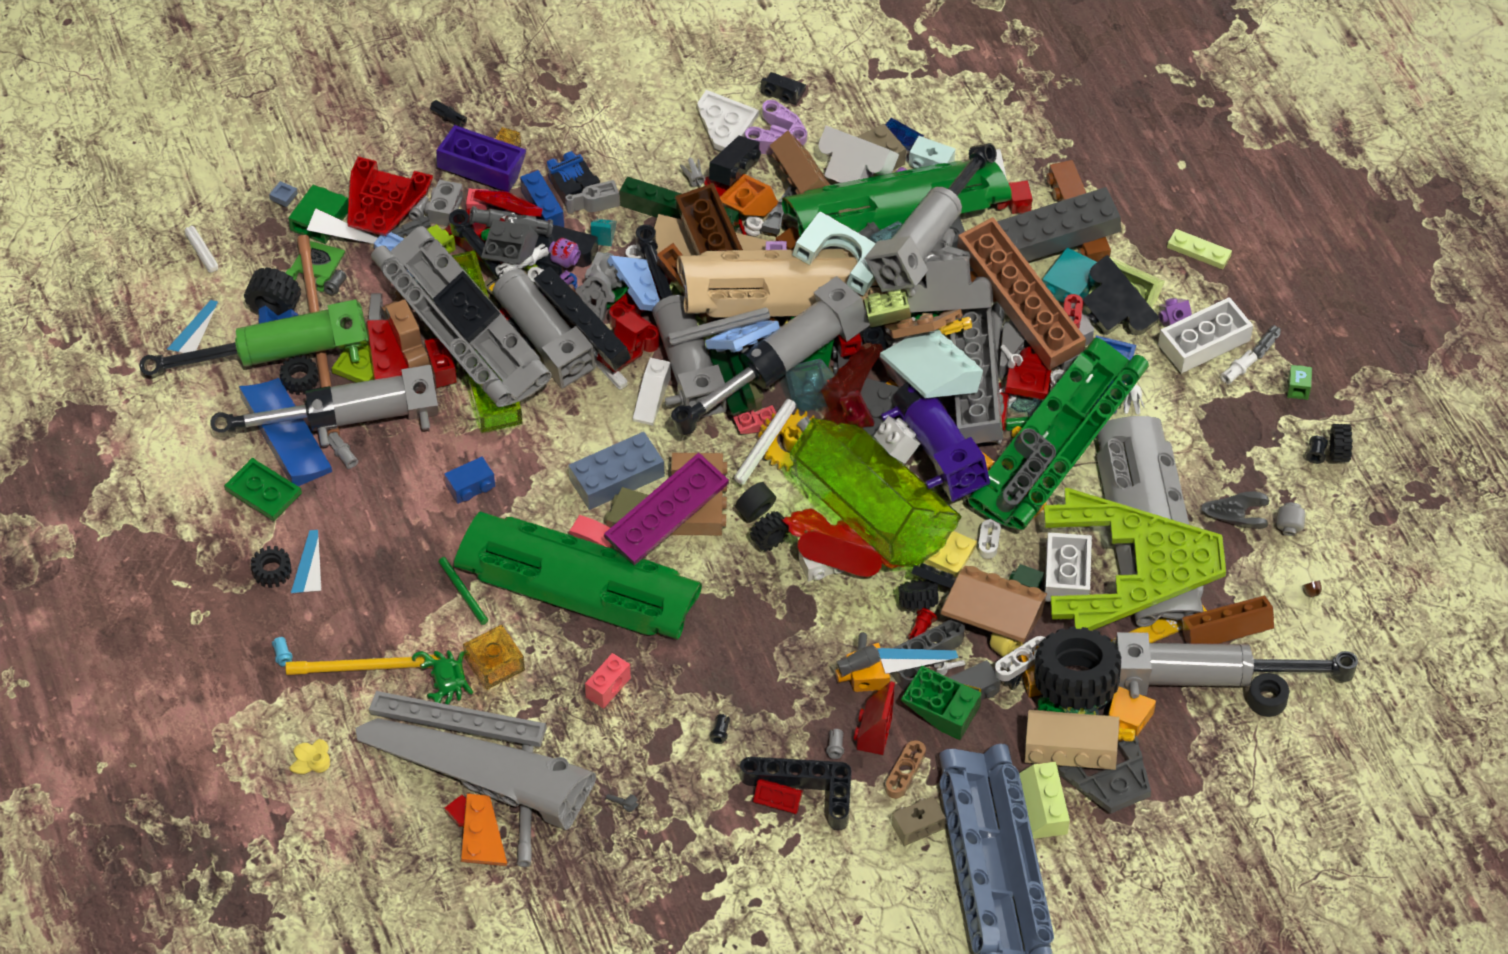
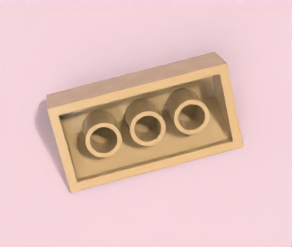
M1029 710L1025 763L1042 764L1056 762V765L1116 770L1120 717Z

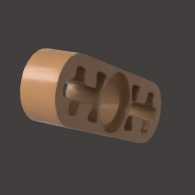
M914 740L906 745L886 781L885 790L889 797L898 799L906 793L925 759L926 747L922 742ZM916 749L919 750V753L917 752L912 760V752H914ZM907 765L911 767L912 771L905 774L899 768ZM898 779H900V788L892 789V786H895Z

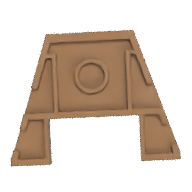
M961 309L943 312L940 316L933 317L932 314L920 316V319L915 321L912 318H906L882 326L884 333L895 339L935 331L945 326L946 323L955 321V318L963 317Z

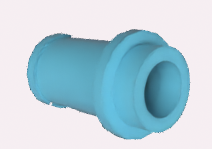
M284 637L275 638L272 641L276 654L275 661L280 666H286V662H292L293 655L289 652Z

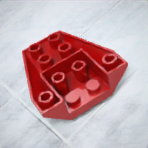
M358 156L350 175L348 227L387 236L424 197L433 180V175L414 171L411 179L379 171L377 161Z

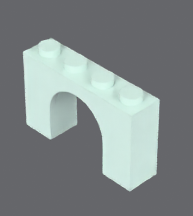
M819 212L796 242L792 255L810 265L822 249L829 246H839L850 251L857 260V265L851 271L846 283L852 290L864 296L876 280L865 260V256L876 243L832 219L830 216Z

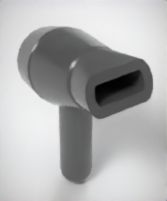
M861 632L858 636L857 651L847 658L836 661L842 677L851 672L869 668L880 662V654L874 645L866 647L867 634L865 632Z

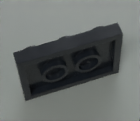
M464 271L433 298V301L469 342L501 314Z

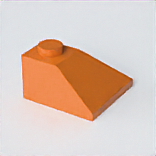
M746 174L720 196L724 206L743 215L766 216L778 204L771 186Z

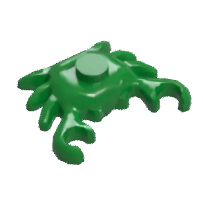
M447 650L446 653L448 659L442 653L434 651V655L439 660H435L424 651H417L411 657L412 661L422 657L424 658V663L421 664V669L430 666L434 668L431 671V676L435 680L433 687L439 691L437 693H428V699L441 703L443 697L447 695L445 704L449 705L455 692L457 700H461L462 687L468 694H473V690L467 683L462 664L464 658L463 651L459 653L457 661L450 650Z

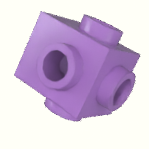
M1170 298L1165 300V304L1158 305L1160 310L1158 312L1159 320L1165 326L1172 325L1192 315L1189 300L1186 299L1177 300V298Z

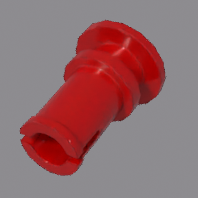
M917 609L916 623L908 638L912 639L926 632L927 628L931 627L932 622L937 621V616L928 609Z

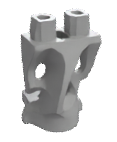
M597 252L592 265L586 271L585 278L587 280L583 285L576 288V293L602 322L605 320L608 302L615 301V294L612 292V289L616 288V286L622 287L625 283L624 280H620L616 275L618 273L616 268L610 266L607 262L610 255L614 256L608 252ZM591 298L596 299V305L591 304Z

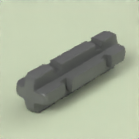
M423 216L418 221L413 220L401 225V228L392 229V233L404 238V235L408 236L417 227L423 226L428 228L431 226V223L427 216Z
M1271 326L1268 330L1269 332H1266L1258 342L1259 345L1254 347L1253 352L1257 355L1258 359L1265 355V352L1275 342L1274 339L1279 337L1281 332L1279 327Z

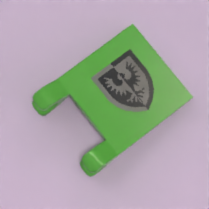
M310 241L314 277H318L316 280L318 285L317 291L324 292V283L330 280L343 258L345 250ZM300 254L292 267L286 271V274L292 276L295 281L299 272L303 273Z

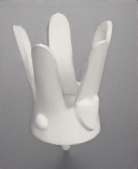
M1135 385L1124 399L1125 414L1129 412L1131 401H1133L1137 415L1140 414L1139 399L1143 408L1145 407L1141 399L1142 391L1138 385Z

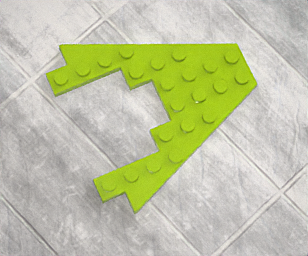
M1064 488V505H1044L1045 528L1111 526L1112 544L1134 543L1137 575H1116V594L1051 596L1052 619H1074L1076 629L1086 627L1090 631L1226 576L1223 537L1221 534L1070 488Z

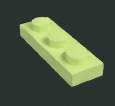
M1175 229L1167 245V248L1222 270L1232 253V250Z

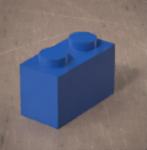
M483 456L444 473L446 487L457 504L468 501L472 497L488 492L495 487L494 473Z

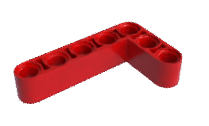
M666 276L667 281H668V283H669V285H670L671 281H670V279ZM653 278V281H654V284H655V287H656L658 296H659V298H661V297H660V294H659V291H658V289H657L655 280H654V278ZM627 292L609 310L610 327L615 331L616 320L631 311L649 324L643 350L654 352L659 348V330L641 317L646 310H640Z

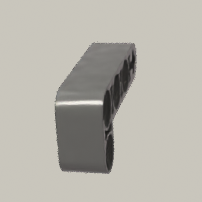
M1024 429L1014 441L1015 449L1027 460L996 500V505L1002 512H1011L1055 457V447L1033 429ZM1011 494L1014 497L1009 501L1007 498Z
M956 619L948 620L892 649L953 650L962 645L964 641V623ZM919 667L891 672L890 674L900 688L906 691L917 674Z

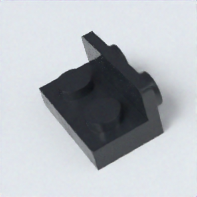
M770 72L767 78L763 77L761 79V93L793 105H797L806 91V84Z

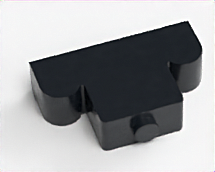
M553 225L551 236L546 237L543 234H538L535 245L536 248L540 244H544V248L547 247L549 250L553 241L556 242L560 238H565L576 243L581 251L576 266L587 267L593 262L598 252V237ZM551 253L535 262L538 268L543 270L551 266L559 276L568 269L552 262Z
M1108 254L1091 267L1088 281L1096 289L1084 297L1083 309L1088 314L1087 317L1092 325H1097L1104 335H1108L1124 322H1127V329L1131 334L1141 335L1157 324L1160 317Z

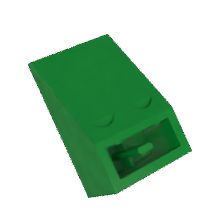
M921 665L901 701L939 731L961 740L980 708L982 693Z

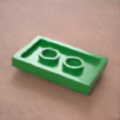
M251 458L224 485L225 491L272 521H275L302 494L300 487L254 458Z

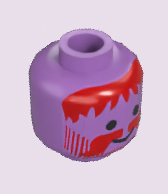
M560 238L556 242L553 241L549 247L551 261L565 268L576 265L580 258L581 251L578 245L565 238Z

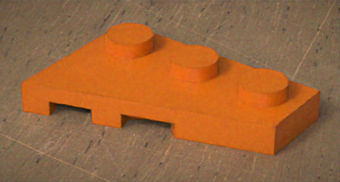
M467 794L461 862L507 866L490 796Z

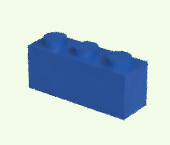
M537 170L521 176V192L526 201L543 209L542 215L536 216V218L545 221L551 219L553 220V225L564 227L563 210L540 171Z

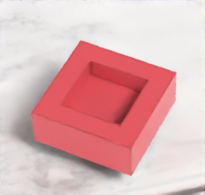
M469 188L466 202L467 209L476 206L477 209L487 210V202L474 198L475 190L487 189Z

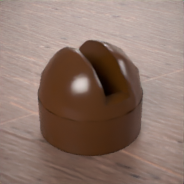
M1320 580L1303 585L1306 594L1310 597L1319 596L1322 592Z

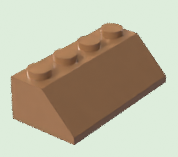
M789 130L770 144L774 151L772 156L778 163L781 162L779 166L786 175L789 174L787 179L794 188L797 187L795 190L797 194L830 185L809 151Z

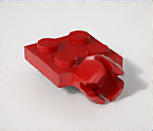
M1031 346L1026 347L1020 352L1023 359L1021 365L1018 366L1015 362L1014 368H1009L1005 393L1044 400L1048 395L1051 370H1048L1036 352L1031 354Z

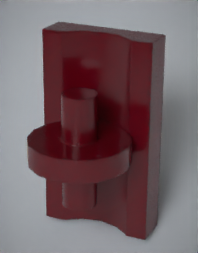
M859 390L849 392L847 396L840 398L839 402L847 415V421L852 425L854 431H858L863 427L874 426L875 422Z

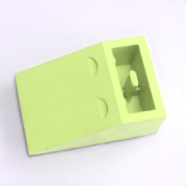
M905 289L888 291L887 294L883 295L874 293L864 299L870 328L911 318Z

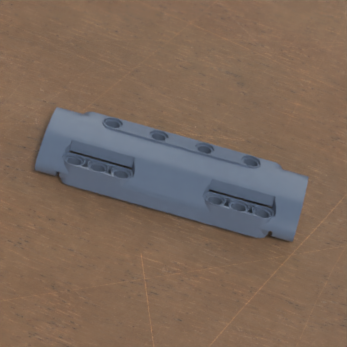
M996 744L990 747L984 754L958 749L942 751L939 754L943 773L940 779V789L973 952L975 954H1053L1051 949V942L1054 940L1053 928L1020 774L1017 768L1012 765L1009 746L1006 744ZM988 778H990L1000 829H998ZM1013 897H1014L1015 903H1016V908H1017L1019 923H1020V927H1021V932H1022V937H1023V942H1024L1025 951L1023 950V945H1022L1021 935H1020V931H1019V926H1018L1016 911H1015V907H1014Z

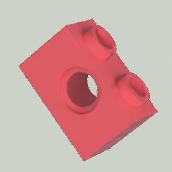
M612 653L585 683L586 698L604 709L631 679L630 664Z

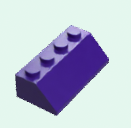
M456 125L453 126L436 150L438 168L508 192L518 179L526 154V149Z

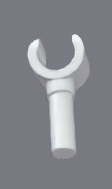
M1005 345L1000 347L1009 359L1007 363L1009 368H1014L1015 362L1018 366L1021 365L1023 361L1021 355L1012 354Z
M964 660L946 663V661L934 663V667L938 668L936 670L937 673L945 675L948 669L965 665Z

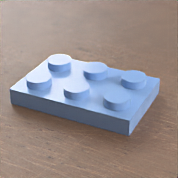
M761 321L727 330L706 340L705 343L707 349H716L717 352L727 349L730 352H737L743 349L742 346L755 344L758 342L757 339L768 337L780 327L778 321Z

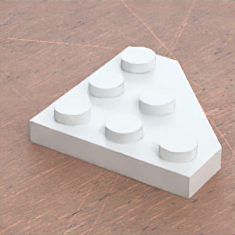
M708 90L705 91L697 103V109L712 145L720 151L726 148L737 136L744 137L746 129L751 127L759 116V110Z

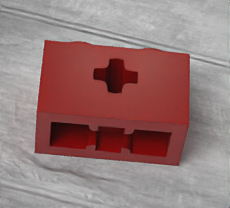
M438 337L425 340V350L429 358L436 388L457 383L455 366L450 351Z

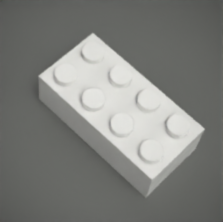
M1229 297L1161 329L1158 345L1182 374L1249 342L1253 325Z

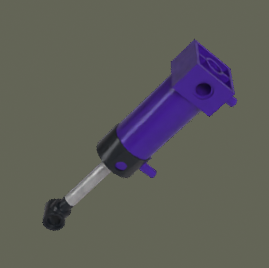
M879 326L867 327L863 331L867 352L879 357L899 387L893 397L895 408L882 413L881 418L885 421L888 416L894 418L899 415L909 428L916 433L915 437L935 465L937 472L936 477L926 481L927 488L931 489L941 485L953 502L990 484L985 456L972 437L965 439L943 407L939 397L925 398L880 357V353L888 349V343L885 340L883 330Z

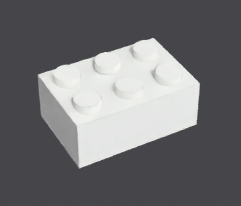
M1048 533L1044 589L1047 596L1045 601L1051 602V596L1089 595L1091 535Z

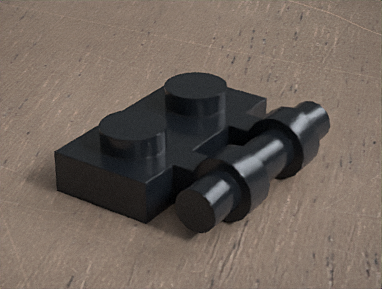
M921 563L920 566L914 565L911 572L914 575L949 588L953 587L957 579L952 573L940 572L936 570V567Z

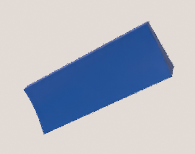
M279 378L260 384L239 386L241 399L250 414L295 407L294 402ZM303 418L257 425L290 482L301 486L332 472L330 463Z

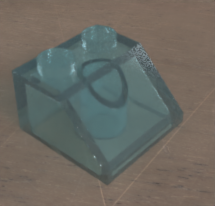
M821 359L800 363L786 372L791 399L802 412L838 404L842 383Z

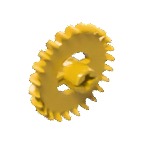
M799 409L796 410L794 415L791 414L773 440L764 456L766 460L771 459V465L778 464V469H782L784 466L786 471H790L793 468L795 472H798V467L806 470V465L813 467L814 462L820 461V456L823 455L812 442H808L805 449L802 446L804 433L797 426V423L807 416V411L802 416L799 415ZM774 413L771 415V420L775 417ZM812 415L809 419L818 430L822 431V436L825 433V428L819 429L821 421L814 423L815 416ZM768 418L765 420L766 426L761 425L760 429L762 432L758 433L759 438L771 423ZM780 434L783 436L784 449L796 453L785 452L779 447L777 438ZM827 435L822 436L826 441Z

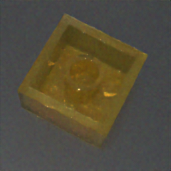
M502 624L463 644L465 660L486 690L525 671L524 656Z

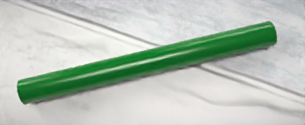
M446 557L440 558L439 564L480 624H486L488 618Z

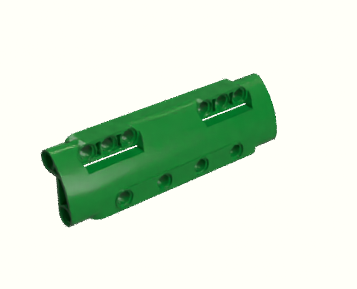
M970 161L940 163L811 189L802 194L783 197L782 209L785 215L797 220L800 237L819 212L826 215L839 212V210L856 209L866 206L870 207L828 216L857 233L868 226V222H874L879 230L901 226L932 188L944 187L948 189ZM996 162L986 164L984 168L978 169L965 187L977 184L982 185L963 188L957 196L962 205L961 213L989 208L991 203L1010 201L1012 193L1003 171Z
M1093 338L988 471L990 484L974 491L968 499L969 504L975 510L999 524L1024 530L1148 369V361L1141 355H1134L1128 360L1101 338ZM1024 429H1033L1055 447V457L1020 504H1017L1011 512H1002L997 507L996 500L1027 460L1015 449L1014 441ZM1010 494L1007 499L1010 501L1014 496Z
M481 511L478 512L468 527L454 560V567L471 573L475 572L477 578L483 582L646 635H654L658 632L677 640L682 634L685 617L699 598L702 589V582L680 576V573L673 568L646 559H641L636 565H633L618 550L514 517L503 519ZM486 551H490V552H493V553H496V554H499V555H502V556H505V557H508V558H511V559H514V560H518V561H521V562H524V563H527V564H530V565L539 567L540 569H537V568H534V567H531V566H528V565H525V564H522V563H519V562H516V561H513V560H510V559H506V558H503V557H500V556H497V555L488 553V552H486ZM607 590H610V591H613V592H616V593H619V594H622V595H626V596H629V597H632V598H635V599H638V600H641V601H644V602H647V603H650V604H653V605L662 607V609H661V608H658V607H654V606L648 605V604H645V603H642V602H639V601H636V600H633V599H630V598H627V597H624V596H621V595H617V594L608 592Z

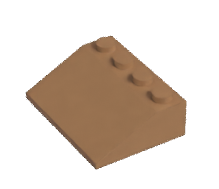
M965 565L957 576L941 610V614L1024 643L1042 615L1047 593L1042 592L1036 587L1021 585L1016 580H1007L995 573H986L980 571L977 567Z

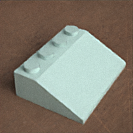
M938 329L911 335L880 353V357L925 398L977 393L983 370Z

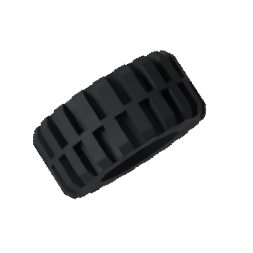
M1069 627L1067 630H1064V628L1059 629L1055 634L1052 632L1046 636V639L1044 638L1040 642L1036 650L1034 670L1036 687L1045 698H1049L1050 702L1055 705L1058 703L1063 708L1072 707L1074 710L1086 708L1087 710L1092 709L1095 705H1103L1105 700H1110L1119 688L1122 663L1121 653L1108 636H1102L1097 630L1090 631L1086 627H1082V629H1076V627ZM1078 665L1087 667L1090 670L1075 671L1066 668V666Z

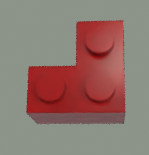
M631 311L624 316H620L615 322L614 334L627 347L631 358L616 371L599 354L597 355V360L616 373L642 356L649 324Z

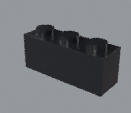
M740 135L737 136L709 162V180L731 186L760 159V142Z

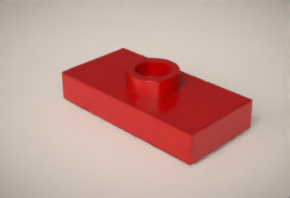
M759 779L753 802L797 814L803 791Z

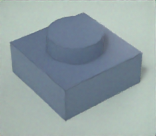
M280 181L271 191L269 197L270 200L287 207L298 192L297 188Z

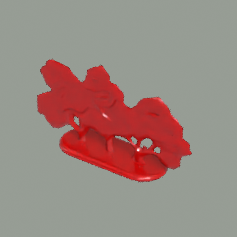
M810 508L792 512L791 517H784L782 520L789 526L788 531L792 535L800 537L798 540L799 552L809 560L863 577L877 574L882 567V563L889 568L905 566V558L894 551V549H900L904 546L900 539L893 534L884 532L870 533L867 525L857 517L851 518L849 521L840 520L837 521V525H831L822 514Z

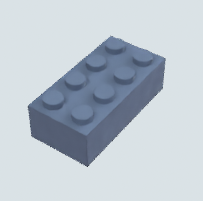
M641 432L568 465L569 480L589 510L613 500L615 494H619L622 487L636 490L665 477L664 460L645 432Z

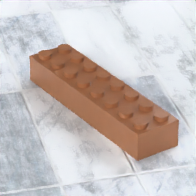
M994 217L958 235L957 248L969 252V264L978 277L989 279L994 298L1048 370L1084 351L1086 342L1084 335Z

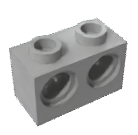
M439 180L437 186L433 187L431 201L427 202L425 207V213L428 214L430 223L444 226L450 225L449 215L453 210L460 208L464 197L462 184Z

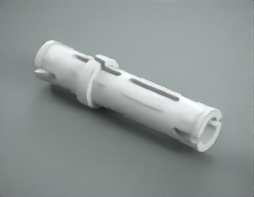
M540 244L534 248L533 254L520 265L511 263L498 265L496 267L497 275L501 274L499 277H502L511 270L534 265L537 260L548 256V248H544L545 245Z

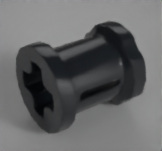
M1312 436L1309 441L1310 450L1307 452L1306 458L1314 464L1323 463L1326 458L1324 452L1325 448H1327L1328 440L1323 436Z

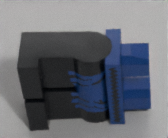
M570 151L563 155V162L558 163L554 158L547 161L549 181L553 184L565 206V196L580 194L585 187L600 183L597 175L594 176L586 162L583 161L581 154L576 156Z

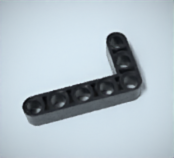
M746 757L741 761L740 779L742 783L748 786H757L758 780L763 779L795 789L829 790V826L837 831L843 830L848 826L852 771L847 763L766 757Z

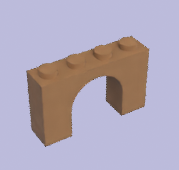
M672 453L671 474L673 475L697 453ZM700 453L722 474L727 475V462H723V453ZM727 486L670 535L722 536V527H726V514H722V509H727V497H723V492H727Z

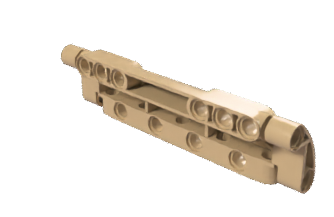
M822 249L810 265L793 256L794 250L707 251L701 255L678 256L677 271L685 288L684 310L686 314L706 312L712 317H732L766 307L769 310L770 316H797L816 303L814 292L837 276L846 284L851 271L857 265V260L847 249ZM875 280L871 286H879V284ZM870 287L864 296L857 293L862 298L866 314L867 310L864 299L868 298L870 294L880 293V295L887 294L888 291L882 292L880 287ZM709 288H763V289L709 290Z

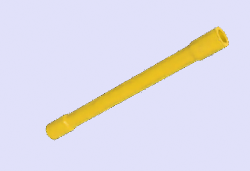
M434 654L430 655L435 660H439ZM411 657L315 662L293 661L286 662V675L418 668L424 663V658L418 657L416 661H412Z

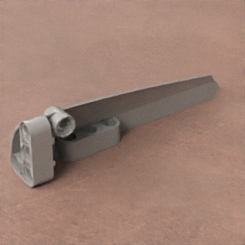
M380 718L356 727L358 742L457 778L467 788L477 793L488 795L493 799L515 807L522 804L536 809L541 813L545 822L568 830L573 824L596 781V774L594 772L570 764L564 757L551 758L470 737Z

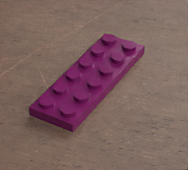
M698 452L606 531L604 537L633 565H636L729 484V479Z

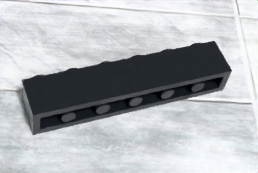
M551 266L534 278L541 293L573 327H578L593 348L614 371L631 358L627 347Z

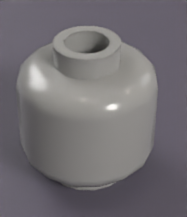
M1285 503L1277 512V528L1283 531L1284 535L1295 536L1296 533L1304 529L1305 510L1301 508L1300 504Z

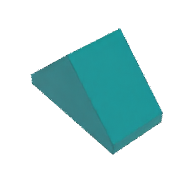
M597 218L591 222V235L598 237V245L612 247L617 221Z

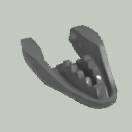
M1243 492L1228 498L1205 502L1202 505V511L1209 517L1238 527L1263 529L1268 526L1266 519L1245 518V512L1251 506H1266L1270 500L1267 495L1260 492Z

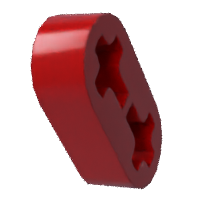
M1070 294L1064 300V310L1069 317H1074V324L1079 329L1083 299L1079 295ZM1071 303H1076L1075 309L1071 308Z

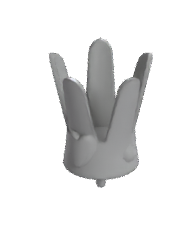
M689 158L688 162L692 173L684 165H680V167L689 178L691 186H701L705 182V177L701 172L699 159L697 160V168L693 159Z

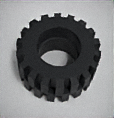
M269 267L265 269L259 268L253 273L244 292L246 304L257 314H259L261 307L266 306L276 315H280L290 309L294 311L301 295V288L298 286V282L293 280L292 276L287 275L283 271Z

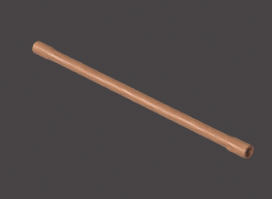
M300 235L297 238L298 249L301 255L309 313L320 310L311 259L310 239L307 235ZM326 350L316 352L321 387H332ZM339 426L335 429L327 430L328 436L331 432H336L340 435Z

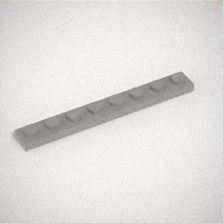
M380 691L375 692L369 708L372 715L541 747L547 730L546 723Z

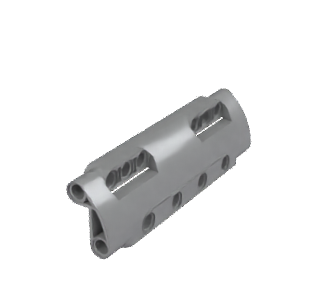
M420 226L414 229L391 251L386 246H379L374 249L371 254L372 260L496 406L503 407L521 401L549 382L552 377L551 372L539 360L540 357L502 313L469 342L432 300L464 270L425 227Z
M1129 416L1107 421L1097 435L1100 446L1097 460L1106 500L1189 525L1172 445L1169 441L1165 440L1161 420L1150 416ZM1123 442L1125 443L1126 453H1127V457H1128L1129 467H1130L1131 476H1132V481H1133V485H1134V486H1132V483H1131V479H1130V474H1129V469H1128V465H1127V460H1126V455H1125V451H1124ZM1134 543L1115 544L1121 575H1137ZM1203 586L1134 613L1136 624L1140 627H1147L1154 624L1160 617L1182 620V617L1204 612L1201 602Z

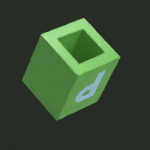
M1291 365L1288 377L1287 398L1309 399L1312 367Z

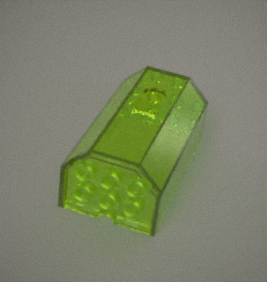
M812 418L790 452V459L793 461L791 473L892 565L919 566L938 553L946 545L948 537L957 528L958 522L962 517L932 489H928L926 484L903 463L891 456L862 427L844 423L837 425L833 421Z

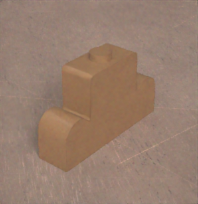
M404 299L382 307L383 320H388L408 368L430 365L427 352L421 342L418 324L406 300Z

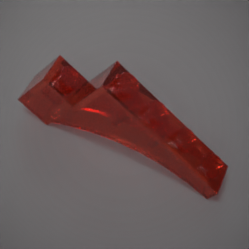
M866 343L862 345L860 350L851 356L849 361L821 389L829 412L825 414L819 425L828 444H845L855 433L852 425L848 423L847 415L839 401L841 397L847 396L849 392L859 390L861 393L872 366L879 358L880 353L884 351L881 344Z

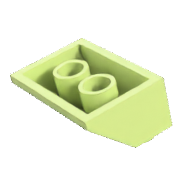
M1111 258L1152 308L1160 295L1165 281ZM1092 286L1091 289H1090L1089 294H1090L1092 291H1094L1096 288Z
M1056 762L1034 764L1020 772L1033 839L1068 834L1070 819Z

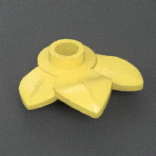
M318 739L313 745L301 743L295 746L293 752L297 760L289 767L290 771L297 774H306L311 770L317 773L326 771L330 766L327 742Z

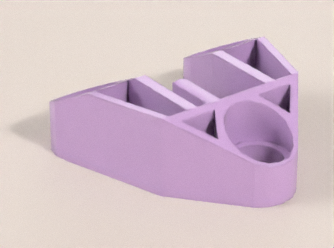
M767 100L762 105L763 118L771 125V130H764L753 126L745 131L746 138L751 139L750 135L757 137L752 140L760 142L759 150L761 154L772 155L774 151L770 144L788 130L802 145L807 142V130L799 117L775 100ZM766 109H772L774 112H768Z

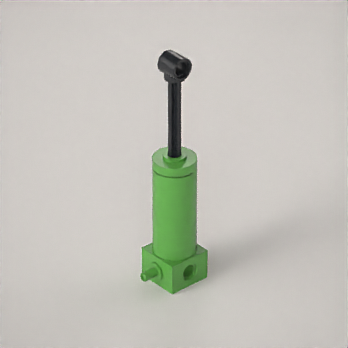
M355 299L327 305V310L236 328L234 343L163 357L162 354L156 356L146 355L140 360L139 367L145 375L157 377L162 373H166V369L238 355L244 367L333 348H338L341 351L349 349L351 361L358 362L360 359L357 348L369 345L362 306ZM352 321V326L349 329H345V324ZM150 361L156 362V368L153 371H148L147 364Z

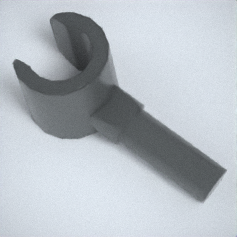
M611 794L606 796V799L621 804L627 812H632L639 805L636 803L637 798L632 794L626 799Z

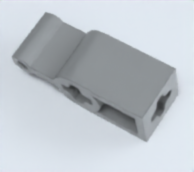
M614 180L587 186L580 194L565 196L566 210L569 214L585 209L587 212H597L620 206L619 192Z

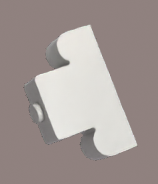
M827 125L819 141L820 151L831 157L825 177L839 183L872 177L873 173L877 175L892 173L899 154Z

